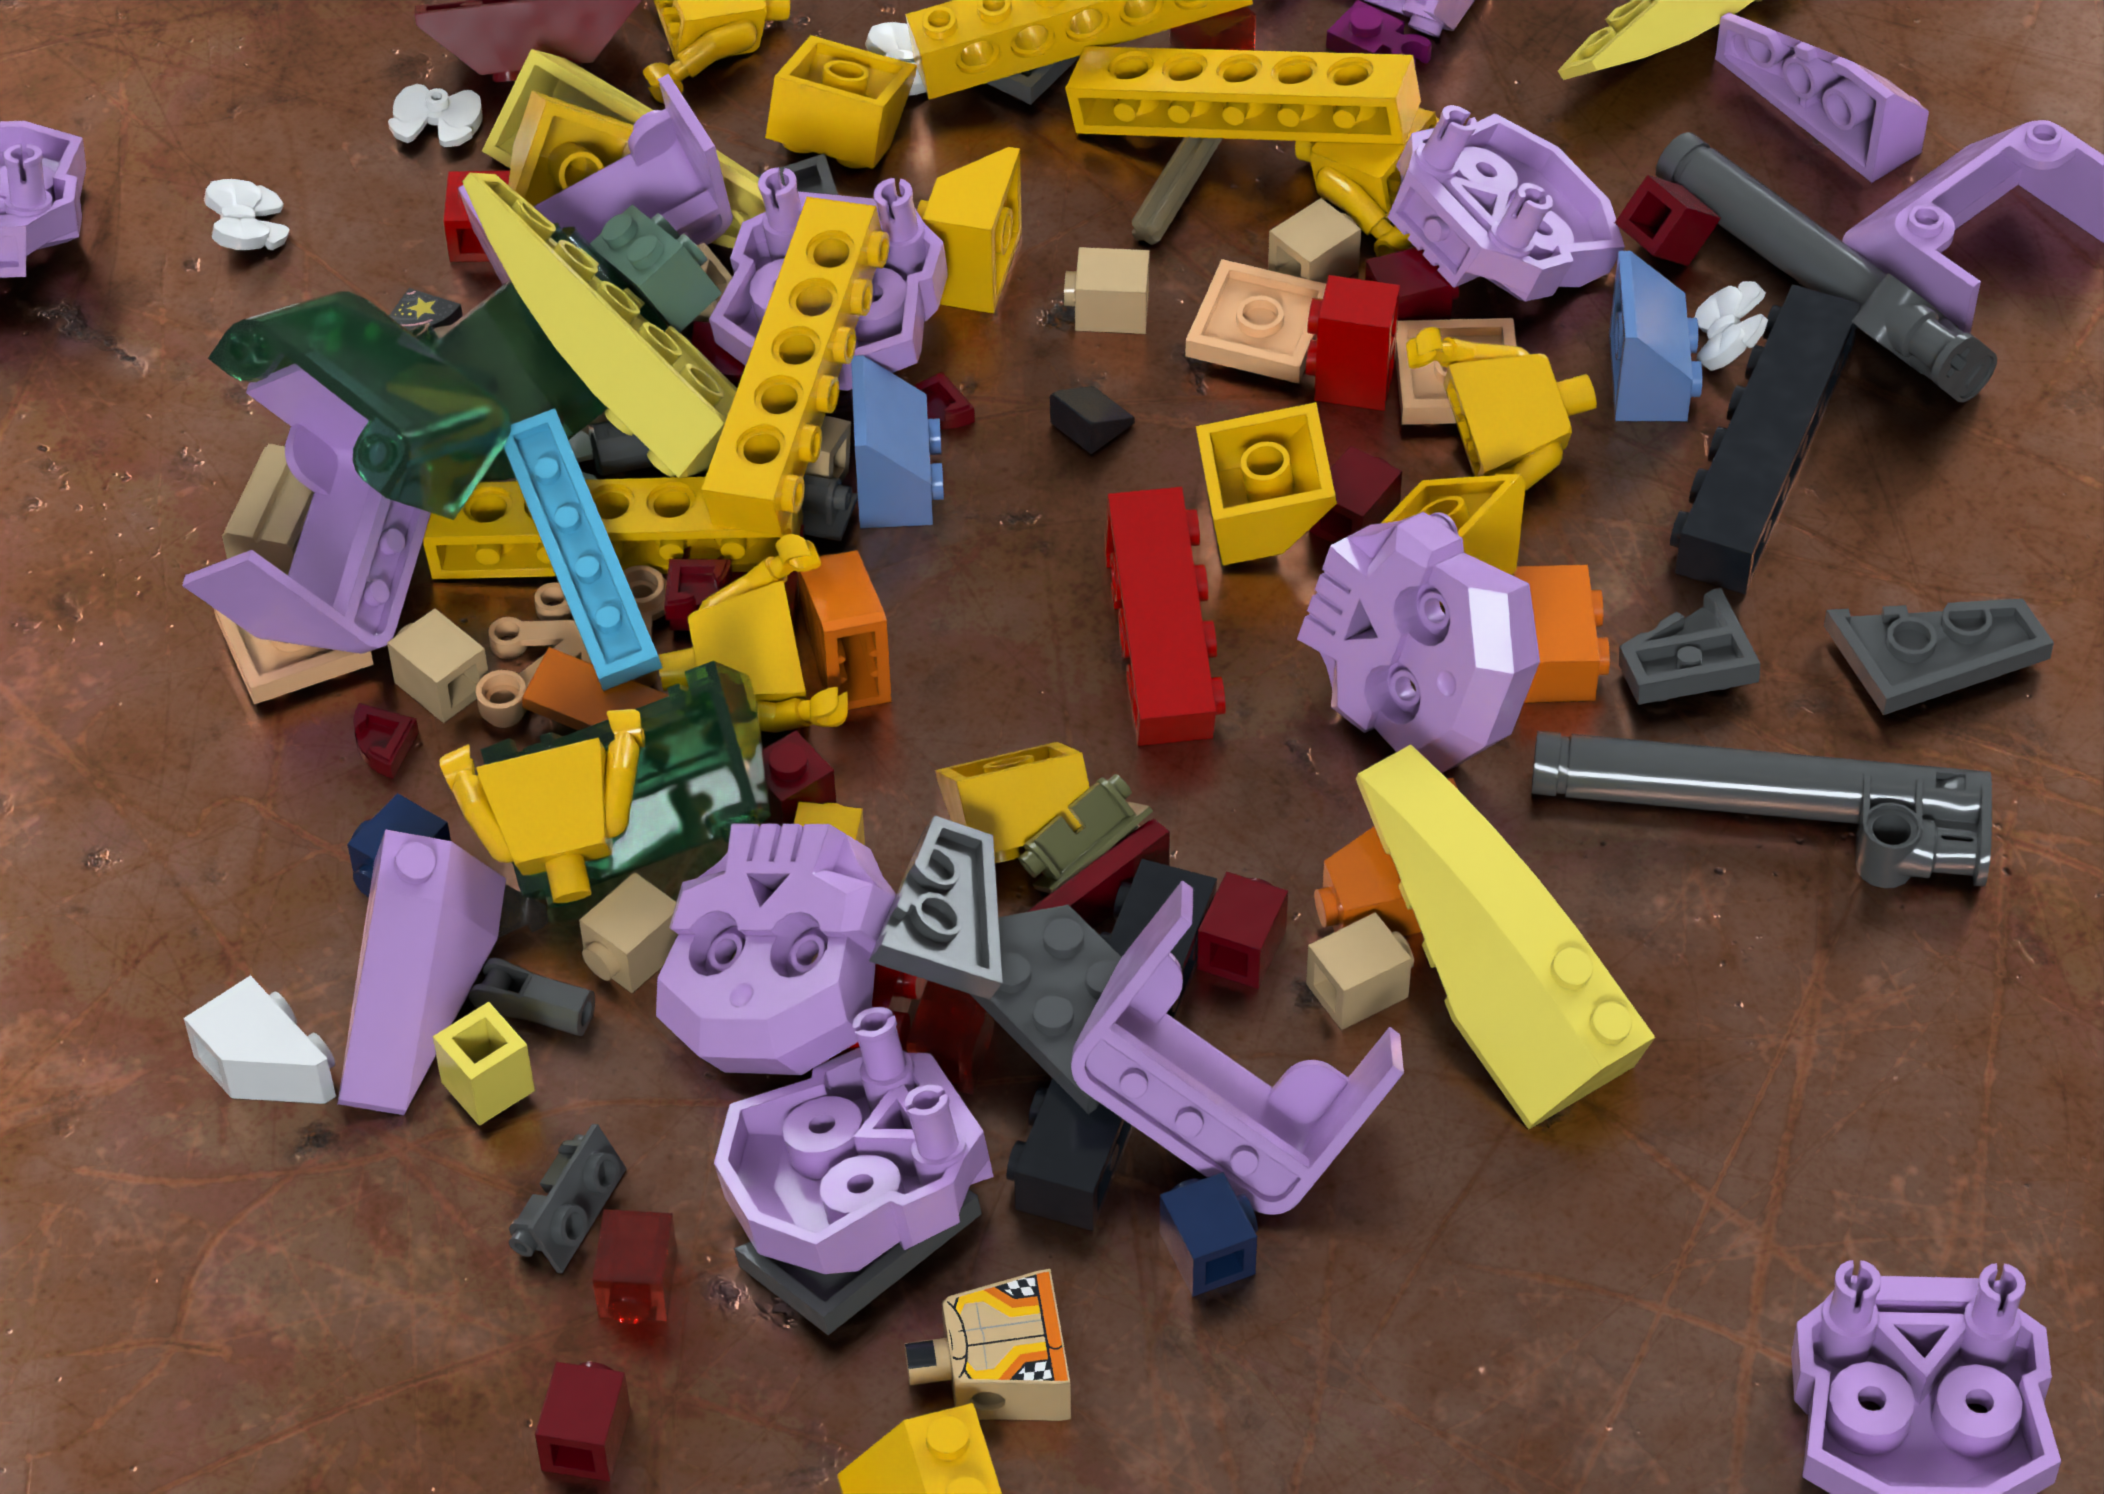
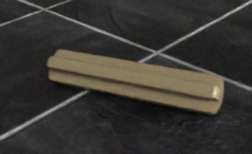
M1183 137L1132 219V226L1134 227L1132 235L1136 240H1144L1150 245L1161 240L1223 138Z

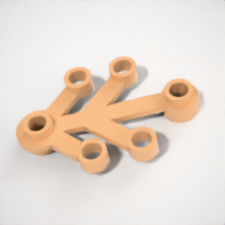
M644 565L632 566L623 570L652 639L653 621L665 615L664 604L667 580L663 578L659 571L652 567ZM557 582L544 584L535 592L536 613L541 621H521L514 617H502L495 620L488 629L491 651L501 659L517 658L526 651L527 646L556 645L553 649L591 663L575 621L568 620L572 614ZM552 601L562 602L554 606L546 605ZM504 636H515L511 640H501ZM544 655L519 674L509 670H496L484 675L479 680L476 686L477 704L480 715L493 726L507 728L517 724L527 712L526 709L522 708V696ZM658 670L635 678L633 681L651 687L658 679Z

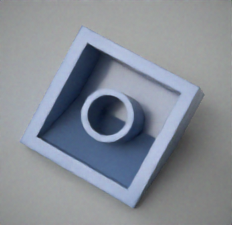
M1618 251L1609 328L1615 421L1687 422L1691 397H1700L1702 392L1701 361H1691V353L1696 354L1698 348V319L1687 318L1686 296L1682 290L1632 251Z
M864 355L853 356L851 361L860 529L933 525L932 500H944L942 463L930 464V455H941L940 418L928 419L927 397L924 392Z

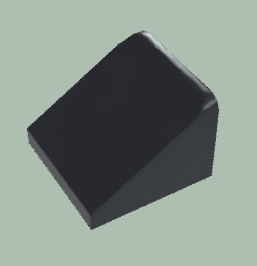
M1094 386L1058 390L1049 397L1050 423L1090 454L1135 424V417Z

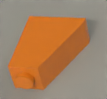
M855 550L834 555H822L819 557L821 566L814 570L797 572L800 605L823 689L838 687V696L847 691L848 710L892 702L887 619L859 552Z
M1448 778V780L1458 789L1454 778ZM1375 826L1324 860L1323 888L1315 889L1314 892L1319 920L1324 928L1332 926L1334 932L1376 912L1391 933L1397 931L1402 936L1420 933L1421 929L1413 909H1407L1399 889L1401 879L1391 854L1385 853Z

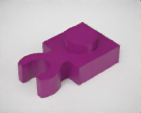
M1359 0L1327 30L1326 48L1336 53L1413 55V59L1416 58L1424 63H1428L1431 60L1432 43L1421 35H1404V21Z

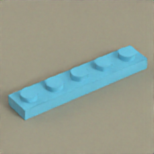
M551 409L497 430L602 690L605 691L661 669L662 665L556 409Z

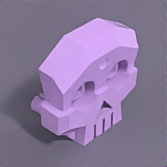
M1454 105L1443 108L1435 128L1411 134L1396 164L1401 174V183L1387 218L1403 235L1410 234L1408 240L1418 251L1425 250L1422 255L1433 266L1439 265L1437 271L1453 288L1481 276L1517 299L1526 302L1553 296L1558 287H1581L1610 273L1618 259V251H1623L1625 248L1619 227L1614 223L1616 217L1611 201L1558 146L1497 114L1488 116L1478 122L1475 117L1469 118L1467 124L1463 126L1471 113Z
M27 121L0 122V278L26 277V256L37 249L67 243L79 237L82 221L80 196L86 171L82 137Z
M779 167L764 172L758 180V188L763 198L765 212L742 222L730 257L734 275L709 318L715 343L746 366L806 197L876 206L881 229L889 235V253L886 264L883 268H876L872 279L873 297L870 310L866 316L860 315L855 328L856 347L854 356L864 355L891 373L918 363L922 349L924 321H927L939 308L948 277V269L943 241L923 222L916 211L910 183L900 179L899 189L901 196H898L895 178L884 180L875 188L873 199L798 192L797 178L790 169L785 168L783 172L786 186L782 184ZM851 363L842 365L838 377L839 390L848 391L852 389Z
M1421 512L1396 522L1372 524L1332 544L1322 568L1324 573L1320 574L1315 587L1317 593L1312 595L1307 609L1309 615L1305 616L1297 640L1319 651L1324 660L1332 687L1331 708L1363 733L1376 729L1396 752L1411 744L1441 773L1459 766L1511 735L1540 663L1530 584L1464 553L1463 538L1458 535L1454 521L1442 512L1431 515ZM1439 601L1443 604L1445 613L1442 611ZM1410 680L1414 683L1416 691L1412 688Z
M731 824L728 852L698 878L682 882L669 926L678 936L657 978L656 1017L697 1056L725 1073L802 1075L856 1044L858 1039L852 1028L853 1020L862 1011L872 1008L876 963L869 962V959L897 894L884 879L871 849L830 824H804V826L800 824H783L782 826L778 824H761V826L757 824ZM736 952L734 958L730 961L731 956ZM818 953L816 960L811 964L813 957Z
M873 1007L859 1013L853 1020L852 1028L854 1033H856L860 1048L814 1067L810 1079L729 1104L714 1165L724 1197L758 1254L822 1274L859 1271L897 1243L901 1245L903 1250H906L960 1223L959 1213L970 1185L994 1177L984 1131L931 1053H907L902 1050L896 1028V1018L890 1009Z
M1853 1260L1841 1264L1835 1274L1834 1290L1824 1302L1796 1324L1791 1352L1794 1401L1808 1415L1802 1477L1830 1494H2037L2054 1484L2061 1464V1458L2044 1405L2052 1378L2046 1327L2018 1308L2026 1285L2022 1273L2010 1264L2004 1263L2001 1278L1999 1281H1995L1998 1271L1997 1263L1985 1267L1979 1278L1880 1276L1879 1271L1874 1265L1860 1260L1858 1275H1852L1854 1269ZM1871 1401L1879 1405L1881 1409L1876 1411L1867 1410L1861 1406L1860 1402ZM1980 1404L1988 1412L1976 1413L1970 1410L1967 1405Z

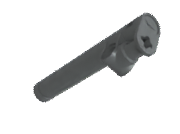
M1686 132L1680 134L1664 149L1656 165L1655 175L1657 178L1682 185L1721 217L1718 222L1721 227L1802 287L1860 303L1861 308L1851 322L1917 372L1930 378L1933 383L1958 402H1966L1976 396L1987 384L1997 365L1996 353L1971 333L1961 331L1956 324L1891 274L1884 273L1719 151L1710 148L1708 143L1694 133Z
M1537 731L1531 794L1556 796V793L1565 794V797L1852 823L1856 824V869L1862 879L1873 886L1896 888L1905 884L1911 877L1929 878L1933 872L1972 876L1974 886L1984 887L1986 885L1992 841V776L1989 771L1571 734L1570 737L1561 736V733Z

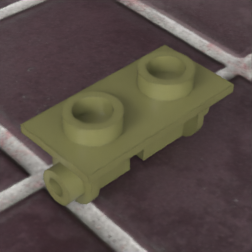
M1114 774L1108 780L1101 777L1068 806V809L1081 824V827L1073 832L1062 816L1055 817L1023 845L1026 851L1018 857V860L1031 876L1036 877L1041 872L1044 874L1032 885L1036 890L1051 894L1141 827L1139 823L1153 812L1151 807L1126 802L1125 799L1132 794V791L1119 775Z

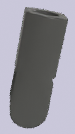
M490 958L483 966L485 978L482 984L474 985L469 992V1000L476 1008L490 1002L501 1016L524 1019L578 1036L584 1035L595 1010L594 991L537 975L499 958Z

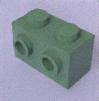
M632 204L622 214L611 218L603 227L601 234L589 244L625 288L631 290L645 303L644 305L668 326L674 327L679 333L722 294L701 268L708 260L704 253L684 233L680 236L672 225L659 213L650 219Z

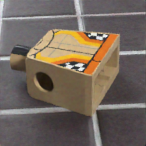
M1051 1269L1035 1271L948 1296L942 1301L944 1338L904 1343L909 1384L917 1385L951 1380L955 1407L973 1403L979 1420L1062 1421L1071 1419L1070 1377Z

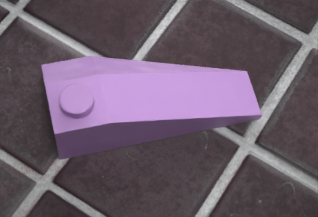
M1730 12L1720 18L1715 59L1871 183L1922 153L1929 111L1915 98L1906 94L1891 81L1855 62Z
M385 830L373 866L338 1097L339 1105L405 1115L436 1056L433 1036L454 1022L498 939L506 878L452 841Z

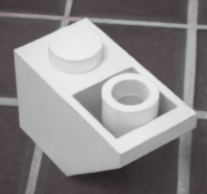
M251 975L184 1018L194 1058L231 1098L326 1104L336 1097L330 1069L335 1066V1060L328 1046L314 1032L306 1036L296 1025V1017L286 1000L276 991L268 995Z

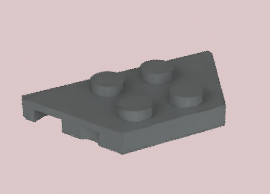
M1069 905L998 917L1003 984L990 1000L973 994L970 995L1087 1114H1090L1097 1109L1099 1102L1081 1090L1076 1084L1071 1070L1072 1052L1081 1031L1122 957Z

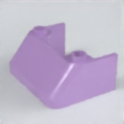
M669 74L658 79L665 109L648 112L635 122L633 132L628 139L629 155L533 206L555 225L556 231L551 236L554 241L558 243L560 240H565L574 244L579 249L582 248L599 263L597 266L598 272L595 276L601 281L614 284L622 291L626 288L589 244L601 234L603 227L611 218L622 214L632 204L650 219L659 213L672 225L680 236L684 233L696 245L702 243L708 245L718 239L729 228L733 220L715 145ZM464 185L460 186L458 190L473 231L515 310L528 331L544 333L519 296L491 246Z
M2051 121L2027 122L1966 146L1845 233L1842 242L1884 273L1891 274L1956 324L1961 331L1970 333L1981 281L1941 254L1951 245L1954 231L2019 185L2104 243V155Z
M314 355L250 382L246 390L249 396L291 426L285 444L287 465L294 477L314 492L288 575L253 550H249L185 575L182 586L259 639L363 654L386 646L387 642L394 637L441 481V463L435 449L427 440Z
M1181 881L1118 962L1074 1045L1071 1062L1072 1075L1081 1090L1207 1178L1224 1172L1235 1195L1245 1194L1255 1211L1269 1215L1281 1214L1291 1210L1302 1200L1404 1074L1401 1037L1399 1033L1389 1027L1349 1077L1325 1062L1305 1060L1287 1069L1272 1088L1172 1018L1167 1012L1181 993L1183 974L1178 960L1170 952L1192 925L1193 888L1184 881Z

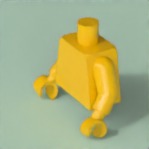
M653 0L675 61L670 65L661 62L653 63L643 70V75L648 83L653 86L648 87L649 91L658 102L664 104L658 81L659 78L669 74L682 94L684 89L681 81L689 75L694 78L713 62L726 57L755 52L760 47L765 21H783L789 18L790 0Z
M1418 107L1405 144L1296 141L1295 143L1297 159L1311 163L1317 193L1322 199L1328 200L1346 212L1367 236L1371 233L1377 239L1374 243V251L1377 257L1407 250L1412 245L1408 240L1410 234L1403 235L1396 226L1393 227L1390 224L1391 221L1387 217L1401 183V174L1396 164L1412 133L1435 128L1439 118L1436 117L1433 111Z
M1436 327L1424 328L1417 334L1416 338H1412L1406 343L1409 368H1420L1433 361H1438L1441 366L1448 368L1443 385L1474 477L1522 474L1526 483L1525 491L1560 465L1563 459V450L1567 448L1572 434L1568 416L1593 410L1597 407L1595 391L1589 376L1584 374L1556 382L1550 362L1545 354H1529L1524 348L1517 346L1474 343L1451 337L1441 340L1440 329Z
M787 534L781 537L775 544L778 556H768L744 576L702 601L699 610L687 617L693 648L658 654L662 665L659 673L663 692L700 685L705 709L721 715L722 721L725 724L770 733L805 728L812 724L820 727H838L845 722L848 715L847 691L838 696V687L827 688L812 696L810 700H807L784 583L787 581V575L791 572L814 570L821 566V560L811 541L805 540L796 534Z
M635 709L607 711L609 724L615 736V739L610 742L607 751L598 737L476 767L478 776L475 775L473 759H470L469 744L445 754L439 760L444 777L457 800L464 818L491 857L499 862H514L522 875L547 872L554 903L577 901L591 895L592 892L585 862L611 855L613 853V837L619 836L628 826L640 753L639 747H645V735L641 727L640 713Z

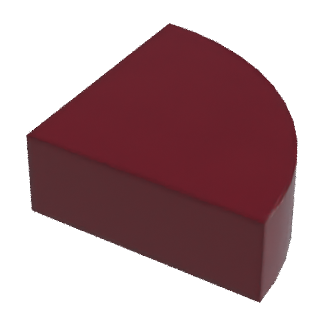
M943 372L913 385L926 394L928 419L940 418V429H954L975 422L973 405Z
M669 559L664 604L666 620L687 618L691 613L699 610L702 601L729 585L733 576L731 559Z
M359 703L353 719L358 751L368 766L379 774L393 779L419 734L417 718Z

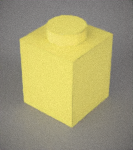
M490 1002L485 1003L433 1036L442 1084L479 1126L535 1091L527 1044Z

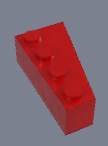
M1182 486L1110 493L1107 497L1104 555L1106 567H1111L1114 610L1119 609V641L1122 657L1130 658L1131 664L1126 666V678L1138 746L1213 739L1216 715H1222L1226 712L1222 677H1211L1208 658L1217 657L1215 626L1213 620H1202L1200 602L1208 601L1206 568L1204 564L1194 565L1191 548L1200 545L1198 514L1196 509L1185 508Z

